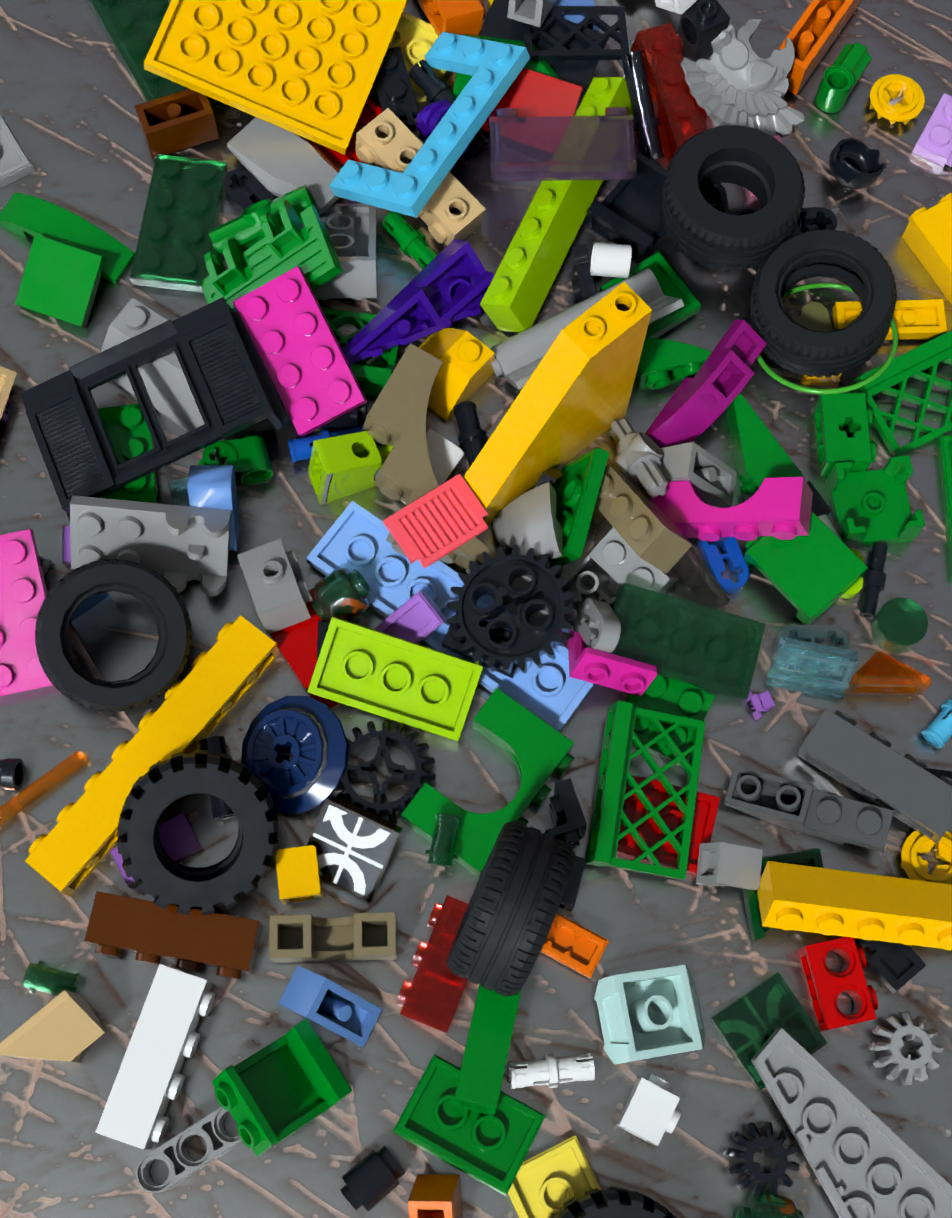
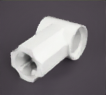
M608 241L594 242L590 256V275L627 279L631 264V245L616 244Z

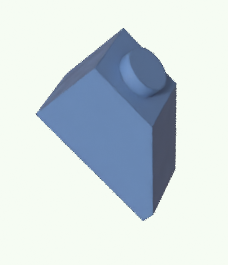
M298 965L278 1002L283 1007L363 1048L382 1011L381 1008L333 981Z

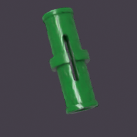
M392 211L384 218L385 221L382 222V227L398 242L403 254L406 256L410 255L422 270L438 255L426 241L425 234L421 230H416L402 214Z

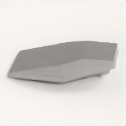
M255 117L227 143L228 149L273 196L280 197L306 184L316 201L320 214H323L339 198L334 196L329 187L339 171L314 143L304 137Z

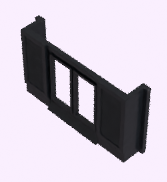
M224 297L174 321L170 319L69 367L70 370L20 393L26 409V415L62 509L66 511L69 521L72 495L99 498L267 418L277 430L290 424L276 388L237 310L233 311ZM175 351L204 425L167 441L138 368ZM127 373L156 448L119 464L90 390Z

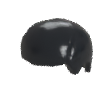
M854 138L840 140L829 156V167L834 178L840 185L849 189H863L871 185L884 171L886 164H879L880 151L878 149H869L863 142Z

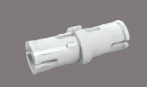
M554 1053L545 1054V1058L508 1061L510 1089L537 1085H547L548 1089L558 1088V1084L595 1080L594 1060H592V1053L555 1057Z

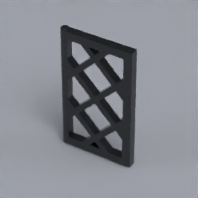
M553 6L547 16L549 19L541 27L522 22L523 42L530 56L529 60H622L620 55L629 54L625 6ZM582 15L585 18L574 27L562 16ZM617 15V22L609 26L598 16ZM554 23H557L568 32L559 42L545 32ZM590 23H593L605 32L595 42L581 32ZM611 37L620 44L621 49L605 50L601 46ZM540 38L552 48L550 50H532V43ZM573 38H576L588 48L586 50H568L565 46Z

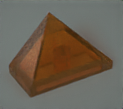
M878 650L843 686V694L921 695L931 686V677Z

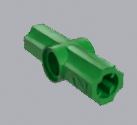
M306 184L272 201L270 199L261 200L246 208L241 216L210 230L209 236L218 256L225 261L221 243L228 238L237 244L241 251L240 253H243L263 239L265 234L260 223V216L266 212H270L275 217L281 231H284L285 228L277 204L283 200H288L293 205L301 224L303 222L299 213L309 206L316 207L319 215L320 212L316 201Z

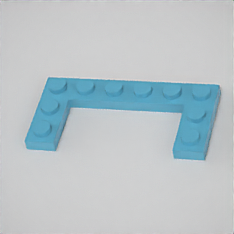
M442 32L424 56L428 65L431 68L470 75L472 78L403 173L348 159L329 185L334 196L417 218L529 61L530 56L526 47Z

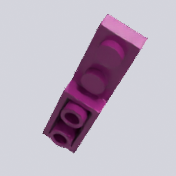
M735 319L694 378H684L645 434L660 448L693 442L724 412L755 374L750 367L767 343L745 320Z

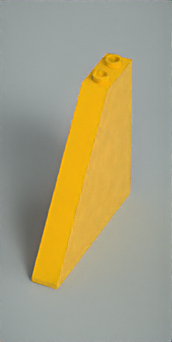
M622 282L561 330L464 475L463 479L488 513V516L483 519L487 526L492 523L493 519L505 506L533 489L544 471L552 467L559 470L610 429V425L614 420L619 421L626 416L652 309L625 282Z

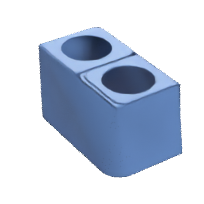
M191 465L187 480L189 506L231 510L229 550L237 551L239 513L234 465Z

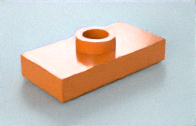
M556 913L540 952L590 979L609 940Z

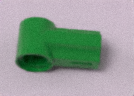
M858 42L845 45L832 66L824 72L815 95V103L818 108L827 113H835L844 107L848 95L872 60L867 47Z

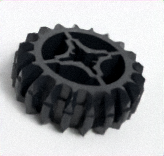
M389 720L383 721L381 731H376L374 722L369 721L367 723L369 733L363 735L361 730L355 727L352 729L356 740L352 742L346 738L348 742L347 765L335 790L343 791L338 793L336 797L346 802L350 801V804L380 818L389 816V822L398 825L396 814L403 813L412 799H416L415 795L421 787H424L423 783L436 781L435 773L425 771L435 766V760L433 757H422L429 751L427 743H421L414 747L419 739V734L416 731L410 733L405 738L406 727L402 723L397 726L395 732H391ZM377 746L376 755L372 760L358 762V766L353 765L356 758L362 752ZM391 746L406 753L412 760L415 770L406 769L405 765L393 762L390 754ZM383 757H385L388 773L392 776L388 777L386 775L387 780L382 781V790L380 791L379 782L373 771L378 772V767H382ZM359 778V782L370 784L374 789V803L361 798L351 787L349 779ZM406 782H413L410 789L401 798L386 803L388 793L393 787L406 785Z

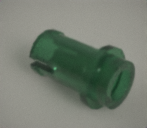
M437 813L435 814L436 819L431 848L426 850L425 854L429 855V864L452 867L453 860H458V855L454 853L461 818Z
M39 961L38 964L31 962L24 976L23 987L29 988L32 994H35L37 990L57 996L64 990L76 993L78 987H75V984L79 983L80 974L47 967L44 961Z

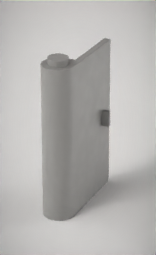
M647 268L491 347L490 349L495 352V360L491 364L496 377L503 375L506 381L518 390L523 388L561 330L622 282H625L652 309L649 324L683 307V301L680 298L665 296L651 269Z

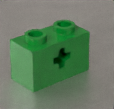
M820 394L813 408L818 476H828L834 464L852 461L854 466L850 472L866 471L876 458V445L874 441H870L869 436L873 412L871 407H867L866 394Z

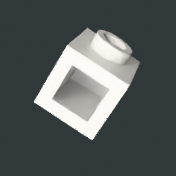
M652 1074L648 1080L642 1077L637 1078L615 1125L651 1145L658 1146L665 1131L670 1134L673 1132L682 1113V1110L676 1108L680 1098L671 1093L674 1086Z

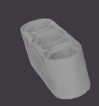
M222 1107L218 1108L145 1155L136 1167L138 1185L149 1193L167 1191L243 1143L239 1135L232 1137L224 1129V1119L230 1113L229 1110L227 1111ZM194 1135L203 1137L207 1144V1151L204 1157L198 1161L191 1159L186 1150L189 1139ZM157 1159L163 1160L169 1169L168 1178L162 1185L154 1183L149 1175V1168Z

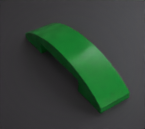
M14 193L0 212V225L26 239L29 235L35 236L36 234L105 257L106 262L101 277L115 284L119 283L136 258L133 251L102 229L46 200L27 194Z

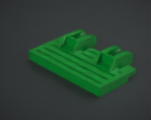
M283 200L277 204L285 228L284 231H281L278 221L270 212L261 215L260 223L262 224L265 237L243 252L247 267L239 247L229 238L221 243V249L228 266L227 270L217 253L211 250L205 254L204 261L206 262L209 276L200 281V285L207 305L224 297L232 310L235 311L236 308L233 304L235 300L296 266L303 270L313 291L343 272L326 225L321 222L316 207L311 205L299 213L304 228H302L299 217L296 214L297 212L288 200Z

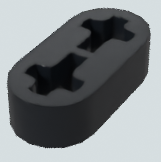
M234 169L228 172L223 179L225 196L241 215L246 208L261 200L270 199L272 201L275 199L247 170ZM236 184L241 187L246 186L247 195L239 188L234 190L233 186Z

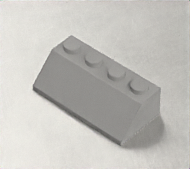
M132 297L109 325L100 353L168 320ZM175 351L138 368L156 412L187 432L204 425ZM127 373L110 381L136 398Z

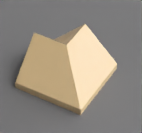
M64 990L0 1043V1055L23 1059L80 1063L81 1052L105 1032L86 998Z

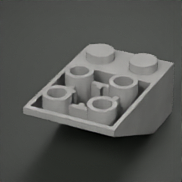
M612 527L569 576L571 586L564 592L575 593L576 601L566 606L576 609L578 616L579 609L587 598L608 603L620 620V638H622L663 597L679 577L672 570L666 574L641 559L615 528ZM577 617L567 619L573 625L574 631L579 632L577 629Z

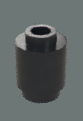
M383 1146L377 1152L374 1149L371 1150L342 1176L346 1185L340 1191L356 1211L363 1205L369 1212L400 1184L398 1179L406 1172L388 1149Z

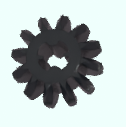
M753 1122L746 1123L745 1130L748 1139L740 1132H734L732 1138L740 1145L739 1150L735 1148H726L725 1150L727 1156L737 1157L738 1162L729 1165L726 1168L729 1174L742 1172L743 1174L737 1180L736 1186L744 1190L752 1183L751 1191L755 1197H760L765 1187L770 1196H778L779 1187L777 1180L782 1185L791 1187L793 1181L785 1171L786 1169L792 1171L799 1170V1163L788 1161L787 1155L795 1154L798 1148L795 1144L782 1146L787 1139L788 1132L780 1129L773 1135L771 1122H763L760 1133ZM760 1147H764V1155L771 1158L769 1166L762 1165L764 1170L762 1172L760 1171V1164L753 1160L755 1152L762 1153Z

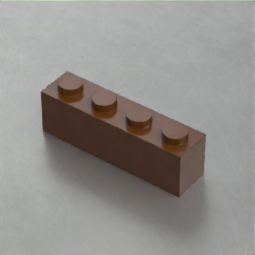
M96 891L84 940L96 946L94 953L119 958L121 950L136 953V961L155 965L160 964L161 958L177 961L175 968L192 972H200L202 965L218 968L217 976L241 980L242 973L253 974L263 930V924L260 921L219 913L202 915V910L190 908V915L178 914V906L168 904L166 909L155 905L153 901Z

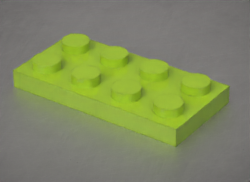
M332 616L307 693L459 741L483 665H477L475 662Z

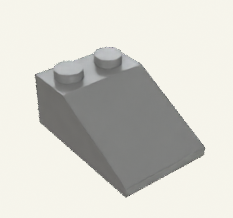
M333 203L323 214H319L321 222L326 225L343 272L313 292L317 300L321 301L331 298H351L354 300L377 298L376 207L363 203Z

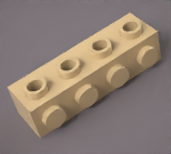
M387 108L356 133L355 152L361 163L403 173L423 143ZM449 171L417 218L420 217L427 224L430 234L437 242H444L448 246L454 239L464 240L482 225L486 209Z

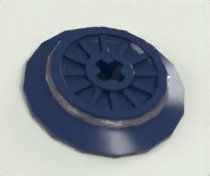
M285 696L266 705L251 721L242 742L241 762L250 767L252 773L257 778H261L273 800L276 812L302 814L322 805L325 798L337 789L347 765L348 742L341 721L328 705L309 696ZM288 747H291L290 752L294 755L292 760H288L289 754L286 752Z

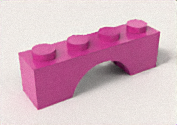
M804 477L764 478L761 486L752 497L739 505L727 508L713 507L704 503L702 496L691 481H667V493L664 496L652 497V501L686 538H698L703 541L713 542L718 541L720 537H735L739 540L753 541L758 536H773L780 540H792L796 536L809 535L813 492Z

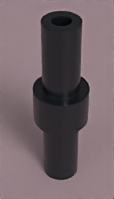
M874 543L872 545L868 570H866L863 576L862 588L864 593L859 614L863 618H875L879 593L884 591L887 575L883 571L888 546L885 544Z

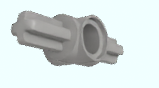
M627 419L614 420L610 425L612 427L610 434L617 443V455L613 459L614 464L631 481L641 482L650 497L664 496L667 493L666 486L668 482L660 471V459L664 456L662 450L646 434L635 432Z

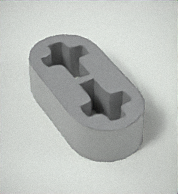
M587 598L583 601L577 616V629L587 646L612 653L620 638L621 623L610 605L603 601Z

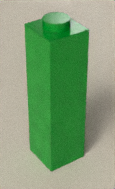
M479 984L453 1101L454 1107L494 1116L498 1105L521 991L517 995L505 997L495 993L494 989L490 991Z

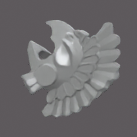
M749 19L736 32L732 24L727 29L721 31L711 42L713 54L708 60L699 59L694 62L684 57L680 64L682 69H679L675 80L680 87L679 94L684 100V106L690 111L692 119L700 121L702 128L705 129L726 125H741L758 129L771 136H775V134L780 135L781 138L789 136L792 126H797L804 122L803 113L788 107L787 102L782 99L789 88V81L786 77L792 68L795 57L794 46L790 38L786 39L785 48L780 50L774 49L769 58H760L752 50L749 41L753 37L761 19Z

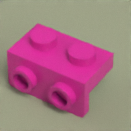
M576 631L573 632L568 640L569 677L642 696L658 675L657 667L646 663L645 651L617 644L612 653H607L588 647L580 633Z

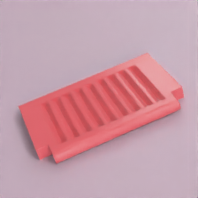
M459 473L383 520V524L412 564L418 560L423 568H427L487 530L488 526L483 519L488 516V513Z

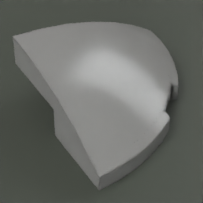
M550 482L537 486L514 499L493 519L492 528L494 536L507 553L510 552L508 547L513 549L514 545H518L521 556L524 557L530 548H534L536 561L545 554L549 555L550 559L562 556L563 528L556 519V491Z

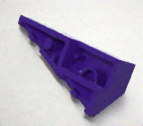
M454 239L342 348L350 367H352L351 364L368 357L382 355L383 351L397 345H406L450 327L453 322L482 313L484 309L480 303L494 277V273L485 270L469 242Z

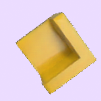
M308 845L278 849L275 859L279 899L283 904L324 899L322 882L319 877L316 847Z

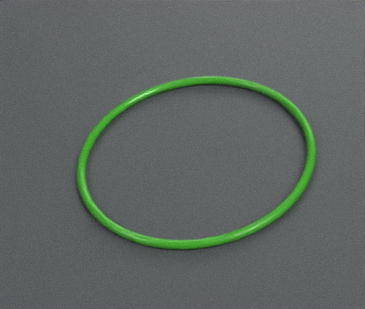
M812 283L788 290L783 298L800 291L816 288H833L854 292L848 285ZM892 317L890 326L893 334V343L887 360L868 378L846 387L817 389L800 386L777 375L765 363L761 354L756 359L767 374L789 388L812 394L844 393L867 385L888 368L897 351L898 330Z

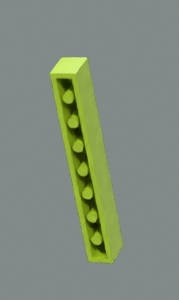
M623 77L593 78L480 303L499 331L520 333L532 327L584 221L587 210L591 206L634 118L627 83Z

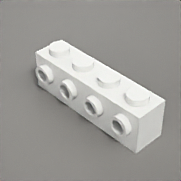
M159 964L95 1133L143 1150L152 1149L154 1142H161L169 1122V1118L164 1116L170 1099L174 1101L177 1099L183 1086L185 1076L180 1074L185 1057L192 1058L199 1042L200 1034L196 1033L195 1030L200 1017L208 1016L215 998V992L210 991L213 983Z

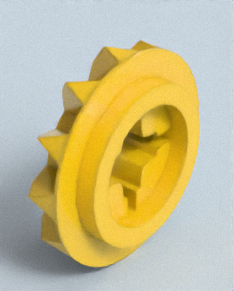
M890 74L878 79L873 84L868 96L870 98V109L877 112L878 119L884 117L890 121L891 125L895 122H901L906 125L911 119H917L925 103L924 93L919 84L913 79L899 74ZM904 95L901 104H889L891 99L894 100L897 97Z
M916 830L908 835L899 851L901 852L902 861L900 867L905 870L909 879L952 884V834L946 831L938 844ZM934 847V851H936L935 857L946 864L936 865L929 872L927 868L928 862L917 855L927 854Z

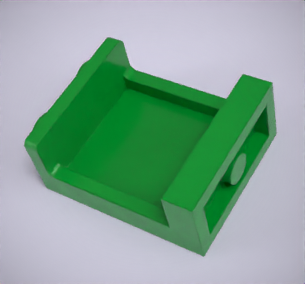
M812 511L808 536H796L792 540H780L773 536H758L756 540L748 541L745 545L747 549L744 556L746 564L748 566L753 564L798 610L796 617L804 625H810L863 578L868 569Z
M307 1018L293 1026L284 1036L235 1066L230 1065L212 1081L218 1103L223 1109L229 1110L238 1125V1134L242 1142L248 1148L253 1149L257 1157L338 1104L352 1092L349 1084Z

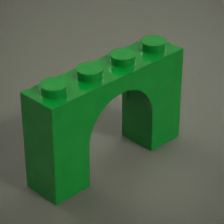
M498 688L494 690L473 718V729L507 752L516 763L520 774V788L514 799L508 805L495 812L473 813L462 809L425 782L401 814L403 823L478 878L481 876L503 825L512 821H519L527 825L529 821L524 816L531 806L540 808L552 791L547 784L555 773L562 777L575 759V757L570 755L574 745L573 741Z

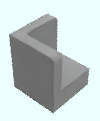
M726 842L700 843L696 884L709 887L731 886L747 890H758L760 887L763 850Z

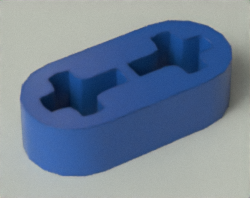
M720 537V539H724L721 546L722 555L715 544L709 545V541L699 539L698 548L716 589L728 595L741 591L748 580L749 569L736 538ZM725 562L731 573L738 572L739 574L735 583H732L730 578L723 579L722 577L726 570Z

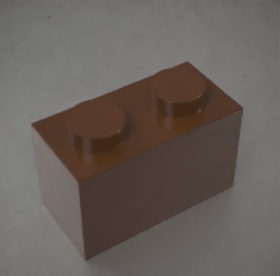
M186 89L134 106L152 159L219 138L214 113L207 96L194 90Z

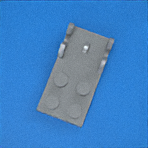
M72 495L70 501L71 569L103 559L131 560L144 564L146 567H150L160 573L176 588L178 593L186 588L189 581L198 580L202 582V591L208 597L216 596L224 590L227 582L231 510Z

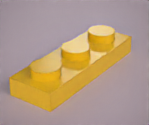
M943 299L896 300L893 318L898 330V340L934 339L947 333ZM860 301L835 302L832 308L834 329L844 328L859 317L862 312ZM891 326L885 340H893Z

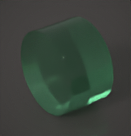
M891 599L875 614V618L872 619L871 635L875 643L884 651L894 654L908 652L925 636L928 629L927 615L923 608L911 599Z

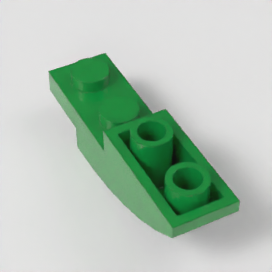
M645 338L635 377L638 389L649 387L656 390L664 388L672 382L682 381L685 377L694 378L712 352L678 341Z

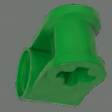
M249 436L242 439L213 443L205 447L202 454L203 458L198 463V465H234L236 485L259 484L270 479L274 473L265 440L260 436Z

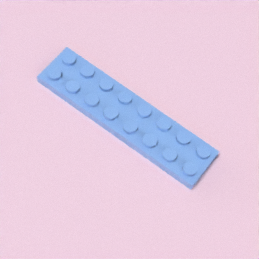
M351 501L306 557L309 565L360 601L369 603L370 608L386 619L423 589L447 619L456 615V612L448 608L447 603L459 600L450 590L451 587H463L464 585L458 573L440 560L427 568H423L418 560L411 564L407 557L397 553L392 548V544L386 541L389 531L383 524V521L354 501ZM484 594L477 600L476 607L479 609L490 608L495 602L494 598L489 594ZM448 620L420 642L427 647L474 662L442 647V641L450 627ZM503 628V629H505V630L510 631V632L513 633V630H511V629H509V628ZM556 644L552 647L556 656L554 660L543 654L540 656L542 668L539 669L533 661L527 662V673L523 674L520 667H518L513 679L497 671L491 672L488 667L483 665L478 681L480 685L492 693L498 688L559 732L562 731L595 685L569 677L568 649Z

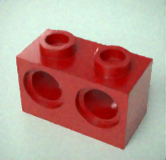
M838 938L807 945L797 950L819 1032L877 1019L874 1011L878 1010L877 996L874 988L871 985L867 986L863 969L866 968V957L861 945L855 944L854 938ZM829 951L837 953L842 959L843 967L840 973H834L827 967L826 955ZM841 992L848 994L853 999L854 1010L850 1015L842 1013L837 1005V999Z

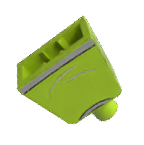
M368 431L313 441L308 475L319 504L323 505L376 486L374 483L393 446L389 444L376 446L374 438L368 434Z

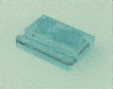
M779 637L770 662V668L766 673V685L843 700L845 688H848L858 664V651Z

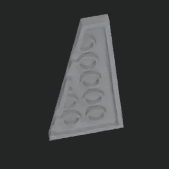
M777 1028L753 1056L751 1061L840 1218H952V1186L784 1029Z

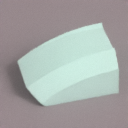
M687 965L616 974L598 980L594 1000L597 1002L605 1044L604 1051L614 1065L704 1049L705 1030L695 981Z

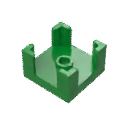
M910 455L890 458L883 469L850 472L854 466L852 461L835 463L825 482L834 527L848 548L872 546L874 543L894 544L912 542L924 528L925 523L921 509H917L913 515L910 509L905 486L913 474Z

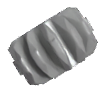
M909 1011L899 1012L897 1019L892 1014L884 1016L885 1028L875 1026L872 1029V1033L881 1040L880 1042L870 1043L868 1047L869 1050L880 1051L881 1057L875 1059L873 1065L876 1068L888 1065L886 1079L895 1080L900 1075L903 1085H912L914 1076L920 1082L927 1081L929 1079L927 1068L937 1070L940 1067V1063L932 1057V1054L942 1053L944 1049L942 1045H932L931 1039L938 1035V1030L931 1028L924 1031L926 1018L920 1015L912 1021ZM909 1040L912 1047L908 1049V1055H902L900 1048L904 1046L903 1041Z

